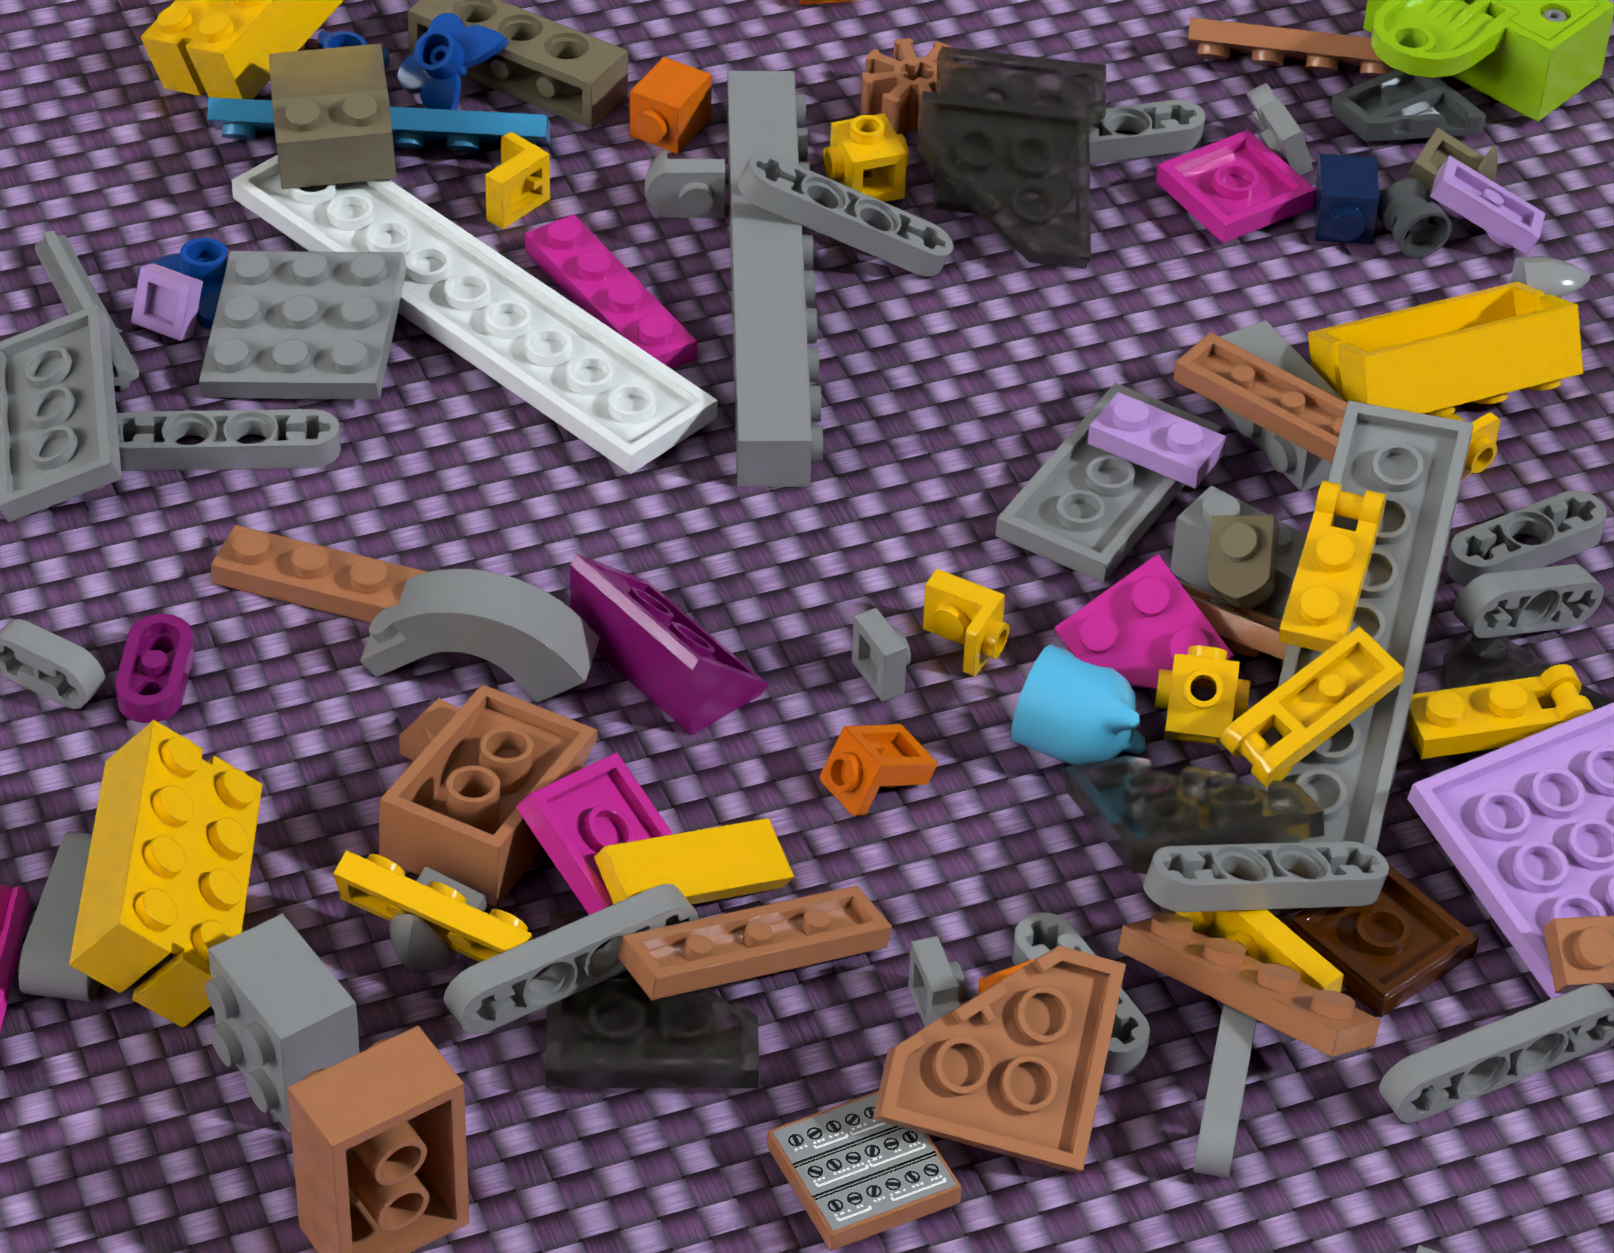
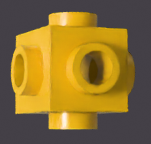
M885 113L861 115L854 119L832 122L830 146L825 147L823 150V162L827 177L883 202L905 198L906 167L909 164L908 146L903 134H896Z
M1189 646L1188 655L1175 653L1173 670L1159 669L1155 708L1167 709L1164 739L1223 746L1220 739L1225 729L1233 722V718H1238L1247 711L1250 680L1238 679L1240 662L1227 660L1228 651L1209 646ZM1198 687H1205L1213 693L1214 697L1207 701H1200L1192 695L1191 691Z

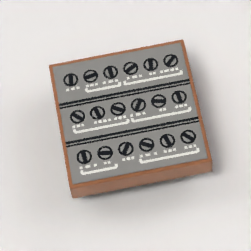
M879 1091L768 1131L767 1147L830 1251L959 1204L961 1200L962 1187L928 1134L873 1120Z

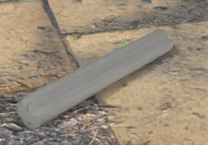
M55 231L43 233L44 239L35 244V252L69 315L95 304L100 305L109 319L114 386H117L119 391L129 389L130 382L139 377V369L70 242L64 235L57 236Z

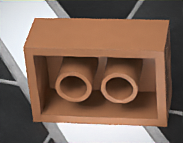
M419 1025L392 1038L381 1039L367 1050L327 1069L313 1071L301 1081L287 1087L299 1227L318 1253H411L470 1224L464 1083Z

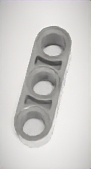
M68 831L61 841L21 952L18 977L19 988L23 994L93 1002L98 994L100 982L69 966L92 834Z

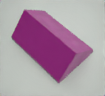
M579 554L571 562L570 608L600 637L596 652L690 735L697 733L759 697L769 685L647 580Z

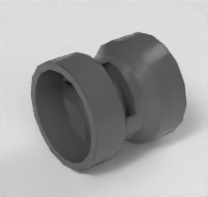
M1406 178L1395 182L1380 195L1377 216L1385 228L1393 233L1395 242L1405 255L1411 258H1422L1436 252L1445 244L1450 236L1452 223L1441 206L1434 203V199L1430 197V191L1423 182L1417 179Z

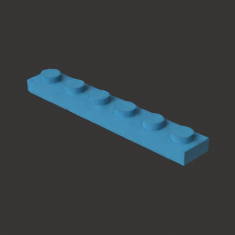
M208 97L207 120L215 129L222 130V137L236 140L256 139V131L275 132L272 100ZM390 107L394 147L423 148L424 140L446 141V148L450 150L479 151L480 143L501 144V137L510 131L537 146H550L551 124L548 116L544 114Z

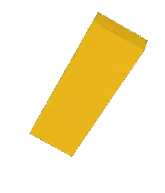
M769 818L604 846L594 857L613 904L663 884L675 885L691 904H698L783 888L794 878Z

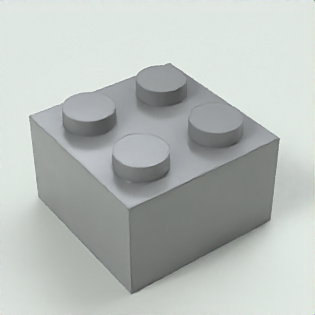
M282 913L208 949L211 980L205 983V991L215 1012L216 1026L210 1029V1038L217 1055L227 1067L234 1064L245 1076L248 1091L256 1106L264 1113L271 1110L289 1133L291 1132L287 1087L301 1081L313 1071L327 1069L360 1052L356 1002Z

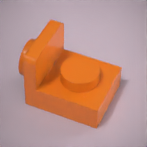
M902 724L844 726L820 774V780L852 816H862L867 814L881 786L894 788L904 785H927L938 762Z

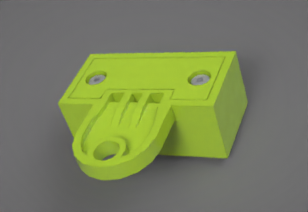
M1367 0L1363 29L1372 33L1370 44L1379 59L1391 68L1414 76L1431 78L1452 76L1471 86L1474 90L1484 93L1509 106L1519 114L1538 122L1602 76L1614 16V3L1608 0Z

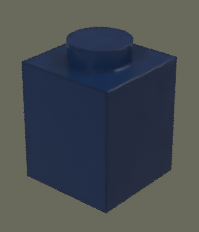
M1320 154L1314 202L1315 241L1372 244L1379 203L1377 157Z

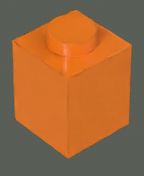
M663 57L630 91V136L678 154L711 120L712 74Z

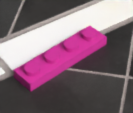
M574 214L525 233V251L578 307L671 369L697 359V340Z

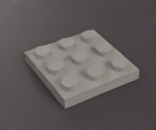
M230 251L199 379L203 398L380 400L407 270L403 252Z

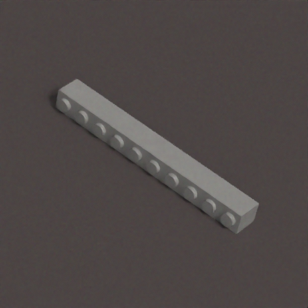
M727 71L726 116L737 487H810L811 462H823V426H811V422L821 421V386H809V382H819V347L807 345L817 343V308H806V306H815V271H804V269H813V234H802V232H811V229L749 202L741 194L737 184L751 155L758 152L776 155L810 170L809 162H807L808 129L797 128L806 127V94L795 93L794 71Z

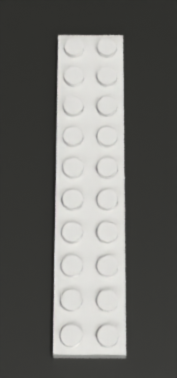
M278 155L231 180L233 199L310 252H403L407 270L398 309L400 315L630 474L717 419V399L389 179L282 189Z

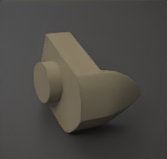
M1437 127L1407 174L1408 177L1423 182L1432 191L1437 171L1450 155L1495 182L1498 166L1497 151L1492 146L1484 157Z
M1212 515L1207 580L1222 600L1237 608L1252 610L1260 607L1269 601L1275 592L1279 522L1275 515Z

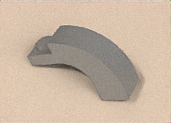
M446 569L423 573L407 579L398 605L384 609L371 622L369 626L370 636L360 662L377 678L430 654L440 652L471 654L486 659L502 668L538 703L586 682L600 637L571 608L556 597L532 584L510 576L484 570Z

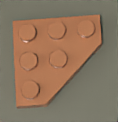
M1058 946L888 1049L873 1120L1074 1174L1083 1171L1126 964L1064 946Z

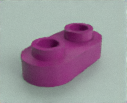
M155 614L139 620L131 627L115 681L118 708L128 719L140 723H150L153 719L160 722L170 718L180 709L195 655L193 632L190 625L184 619L170 614Z

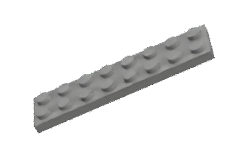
M1348 400L1328 481L1342 484V491L1365 495L1366 490L1386 494L1381 525L1350 632L1358 626L1367 632L1404 668L1403 682L1296 763L1288 775L1275 786L1265 788L1255 778L1241 833V844L1352 841L1378 850L1472 438L1473 423ZM1336 516L1333 526L1356 531L1359 520ZM1288 644L1278 687L1324 652ZM1272 727L1266 732L1265 741L1272 747L1283 736Z

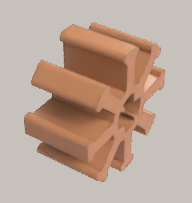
M911 38L894 41L893 58L881 54L877 49H873L866 56L865 72L862 73L860 116L885 113L896 134H904L908 129L915 130L919 138V149L937 148L939 129L952 134L954 138H959L966 131V120L970 107L972 66L967 59H963L958 63H950L951 46L939 41L934 42L933 49L924 58L916 57L913 50V39Z

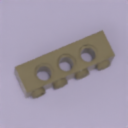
M419 0L408 10L410 56L414 54L416 42L428 31L432 20L442 13L457 15L466 27L479 25L500 32L508 39V45L488 60L474 67L467 68L466 75L462 77L592 129L628 96V50L502 0Z

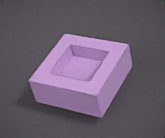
M154 263L140 267L131 323L179 341L193 337L203 281Z

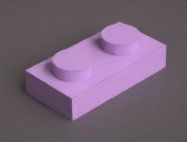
M1449 155L1437 171L1430 197L1436 200L1447 214L1458 219L1466 218L1483 228L1487 235L1497 244L1506 248L1514 247L1528 255L1540 238L1545 213Z
M1118 392L1089 425L1087 444L1196 489L1223 456L1226 436Z

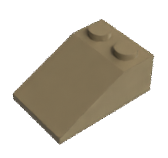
M381 43L269 54L274 127L282 189L397 178Z

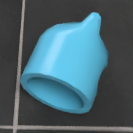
M1052 644L1045 647L1036 659L1021 691L1011 728L1012 741L1073 766L1096 767L1117 756L1119 753L1141 754L1146 750L1145 738L1135 729L1139 726L1140 714L1135 711V693L1128 680L1113 668L1100 667L1081 661L1070 651Z

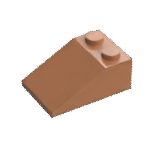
M481 684L381 797L379 811V855L393 861L402 869L419 876L425 866L485 895L486 903L497 907L531 866L541 847L540 842L518 812L516 806L529 793L582 769L597 741L598 730Z

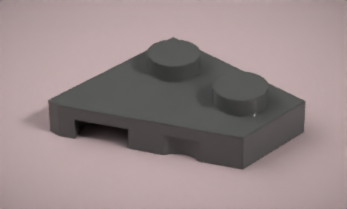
M1396 69L1334 94L1330 110L1333 116L1364 141L1431 138L1437 127L1451 136L1478 135L1483 133L1486 118L1485 113L1439 77L1414 76Z

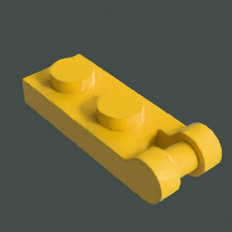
M1322 480L1317 495L1315 511L1279 628V642L1325 652L1349 634L1381 525L1386 494L1366 490L1365 495L1342 491V484ZM1336 516L1359 520L1356 531L1334 527Z
M1358 626L1235 719L1223 732L1220 739L1221 744L1234 757L1244 756L1253 765L1252 775L1265 788L1273 787L1288 775L1296 763L1403 682L1404 668L1367 632ZM1274 727L1283 738L1271 747L1261 736Z
M1558 664L1551 666L1540 676L1413 694L1406 728L1420 758L1427 759L1502 748L1591 712L1594 708L1587 697L1579 695L1581 682L1572 666ZM1556 706L1554 708L1542 709L1544 707Z

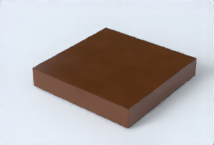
M1390 865L1379 897L1374 903L1365 906L1306 908L1286 923L1289 929L1343 973L1342 985L1380 1017H1383L1474 955L1479 941V937Z

